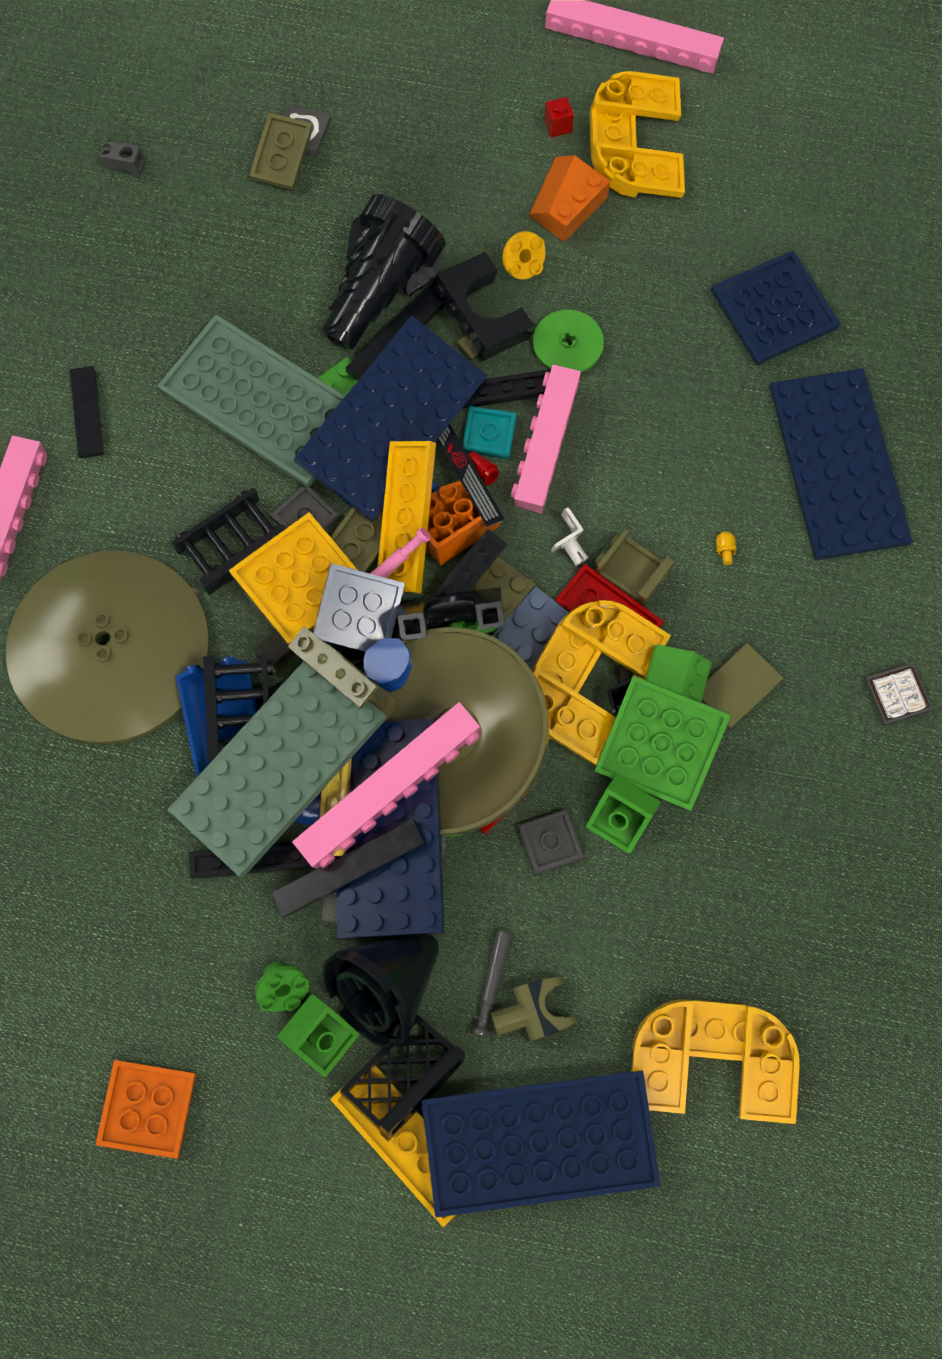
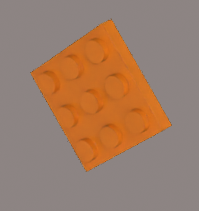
M114 1060L95 1145L179 1159L197 1074Z

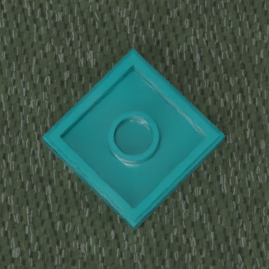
M469 406L462 445L467 453L475 451L482 456L509 460L517 413Z

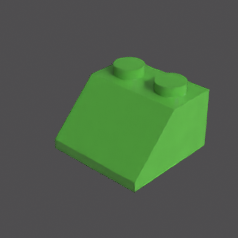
M657 644L654 645L645 680L701 702L712 662L693 651Z
M616 775L604 792L585 827L630 854L661 801Z
M311 994L278 1034L277 1038L322 1076L326 1077L360 1034L330 1007Z

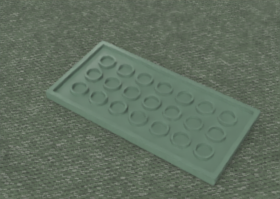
M218 315L212 318L157 386L161 392L308 488L315 481V478L293 460L345 397L337 390Z
M303 661L167 810L233 872L243 879L382 725L387 716L368 701L361 709L308 663Z

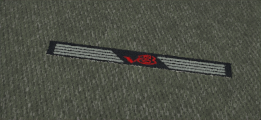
M449 424L438 438V442L486 527L505 520L452 426Z

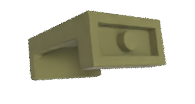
M625 529L621 535L617 533L609 544L611 547L607 553L602 552L595 562L597 565L596 572L642 606H645L670 574L675 561L667 556L664 560L660 559L629 538V531Z

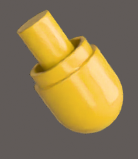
M728 531L721 532L716 537V550L718 555L722 557L723 565L733 564L732 556L736 553L735 536Z

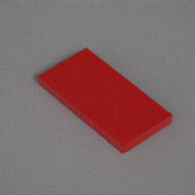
M586 564L583 565L555 599V602L568 612L590 602L599 600L613 601L628 607L660 629L664 625L662 619Z

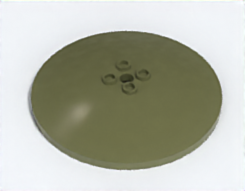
M102 551L90 553L69 560L54 568L34 584L24 596L8 630L6 641L8 675L20 702L39 723L50 731L67 739L86 744L107 745L124 743L153 733L174 719L182 711L175 676L184 672L185 668L191 665H200V668H204L203 657L209 656L210 652L209 627L200 601L192 588L178 573L167 565L145 555L132 552ZM101 635H110V641L107 644L99 645L97 643Z
M444 627L427 630L428 635L425 638L403 640V643L411 652L413 669L410 670L406 683L400 689L393 692L386 691L400 704L385 722L428 718L438 720L460 702L481 727L480 738L470 746L465 744L458 750L460 754L456 759L448 764L445 761L439 766L440 833L445 836L462 834L482 828L505 815L525 796L536 780L546 756L549 741V713L546 699L536 676L513 649L500 640L479 631L458 627Z

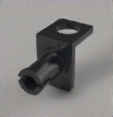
M620 665L621 673L618 667L614 669L618 685L607 689L611 709L615 716L618 714L632 679L630 670Z

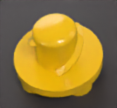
M521 231L513 235L506 243L502 256L503 265L507 273L517 279H528L540 274L543 270L546 254L545 242L537 234L529 231Z

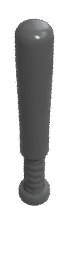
M500 929L495 935L481 997L482 1004L476 1027L472 1029V1034L479 1037L487 1038L488 1036L486 1028L491 1006L495 1003L512 934L507 930Z

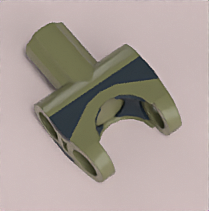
M563 977L541 979L514 988L513 992L517 1004L491 1012L497 1036L525 1028L529 1041L534 1042L555 1035L578 1023L575 1015L564 1018V1016L556 1017L550 1014L545 1006V999L548 993L552 992L554 988L565 984Z

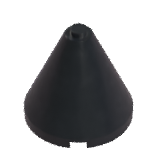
M416 934L339 950L330 956L323 966V979L327 992L331 999L337 995L345 1007L340 1011L341 1015L359 1034L376 1045L387 1048L391 1043H395L394 1046L397 1047L411 1033L439 954L438 942L432 935Z

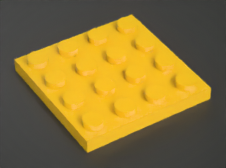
M308 512L231 568L229 572L289 645L304 626L310 631L314 630L330 564L333 563L355 570L358 569L311 513Z

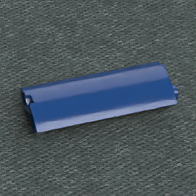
M235 657L224 658L220 665L248 664L247 660H236ZM191 665L175 677L197 778L210 762L208 761L204 668H200V665ZM250 674L224 675L217 679V689L221 688L222 691L253 689ZM255 699L223 701L222 704H218V714H223V717L255 715L258 711ZM244 726L224 727V730H219L220 740L230 742Z

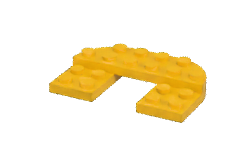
M633 71L611 75L608 81L602 82L590 107V145L594 169L610 180L609 187L621 195L636 198L639 192L682 198L685 194L683 154L637 148L636 115L679 121L681 117L680 78Z
M599 600L575 608L565 615L555 628L531 669L546 699L549 713V740L553 739L589 763L597 766L616 717L580 695L581 687L601 652L645 679L654 645L665 646L671 635L628 607L613 601Z
M680 999L660 1005L651 1011L641 1022L633 1040L631 1072L643 1070L650 1111L685 1114L689 1056L742 1061L739 1103L740 1119L796 1124L799 1053L791 1033L772 1014L752 1005Z

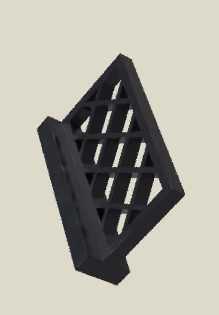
M418 1014L413 1027L416 1024L425 1031V1039L409 1040L408 1036L399 1045L406 1046V1059H390V1050L395 1044L391 1043L387 1048L383 1047L340 1090V1094L365 1116L388 1142L422 1107V1100L430 1099L464 1063L465 1052L458 1046L454 1047ZM425 1045L426 1058H410L409 1046ZM429 1045H441L447 1052L442 1057L429 1058ZM407 1064V1077L391 1078L390 1065ZM410 1064H426V1073L423 1077H410ZM375 1065H387V1078L371 1079V1069ZM368 1073V1079H362ZM407 1083V1093L403 1097H391V1084ZM410 1083H416V1084L411 1088ZM368 1084V1098H355L350 1093L356 1085ZM371 1084H388V1097L371 1098ZM388 1103V1113L379 1120L371 1112V1104ZM391 1103H396V1105L391 1109Z

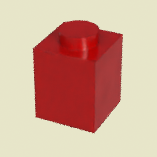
M563 97L545 102L544 121L550 137L553 138L572 133L574 113L568 98Z

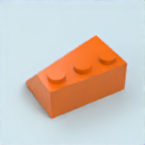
M575 155L555 157L529 213V217L565 242L608 198L610 180Z
M461 481L442 486L439 491L431 493L428 533L431 539L426 542V550L441 566L477 542L488 528L492 531L498 528L500 522L486 527Z

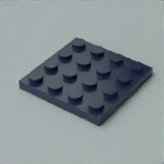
M794 251L715 284L711 288L713 296L756 366L835 331L840 326L836 316Z

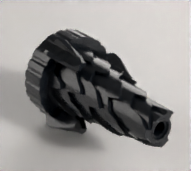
M383 194L372 195L360 216L352 222L346 258L349 260L345 268L347 273L339 285L336 298L328 309L332 312L321 328L330 342L336 346L348 347L352 350L361 339L370 322H375L383 308L389 307L398 291H403L406 296L411 297L414 292L430 282L440 271L438 259L446 246V241L441 232L427 218L403 202Z

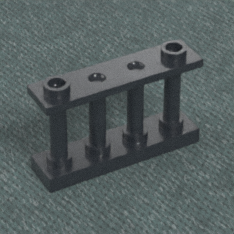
M254 487L249 491L241 492L234 501L189 531L181 532L172 541L177 554L180 555L186 550L204 575L200 582L208 595H211L234 579L229 572L231 568L286 529L283 524L273 527L256 506V503L260 500ZM245 510L249 511L265 532L264 536L257 541L250 538L235 518ZM226 523L245 546L244 550L236 555L229 551L215 532V530ZM207 537L224 559L223 564L217 568H211L194 544Z
M261 653V663L220 665V663H216L214 656L203 657L208 761L210 763L229 743L220 740L219 730H224V727L245 726L254 716L223 717V714H218V704H222L223 701L263 699L265 704L269 700L268 675H273L272 660H267L266 653ZM262 673L263 688L222 691L221 688L217 689V679L221 678V676Z

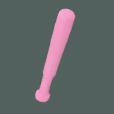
M419 528L416 532L417 535L411 541L395 551L370 574L387 578L408 559V555L420 546L421 543H426L431 539L428 531L424 528Z

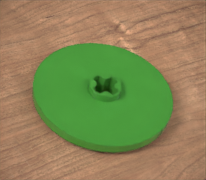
M560 310L547 315L537 325L533 336L534 352L538 360L548 369H551L554 364L581 371V373L587 371L597 363L604 346L603 333L596 321L587 314L576 310ZM565 339H568L570 342H572V345H568L567 342H564Z

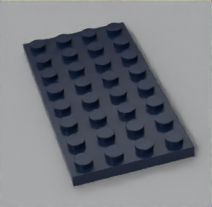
M411 315L293 461L370 522H373L384 507L390 441L436 442L480 387L487 375Z
M864 368L771 382L769 388L814 560L910 545L912 543L911 534Z
M435 718L383 722L352 757L350 793L437 720ZM439 772L429 781L422 780L417 785L418 790L408 798L403 796L396 802L398 806L387 816L382 814L375 820L377 824L367 833L360 832L354 838L356 842L346 850L347 854L412 819L416 821L426 842V845L336 891L338 939L445 933Z
M643 1070L422 1100L435 1218L661 1187Z

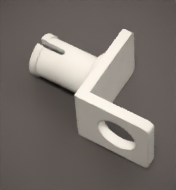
M567 507L561 516L573 533L557 542L551 551L554 553L560 548L565 549L574 565L578 566L589 558L577 542L578 537L584 530Z

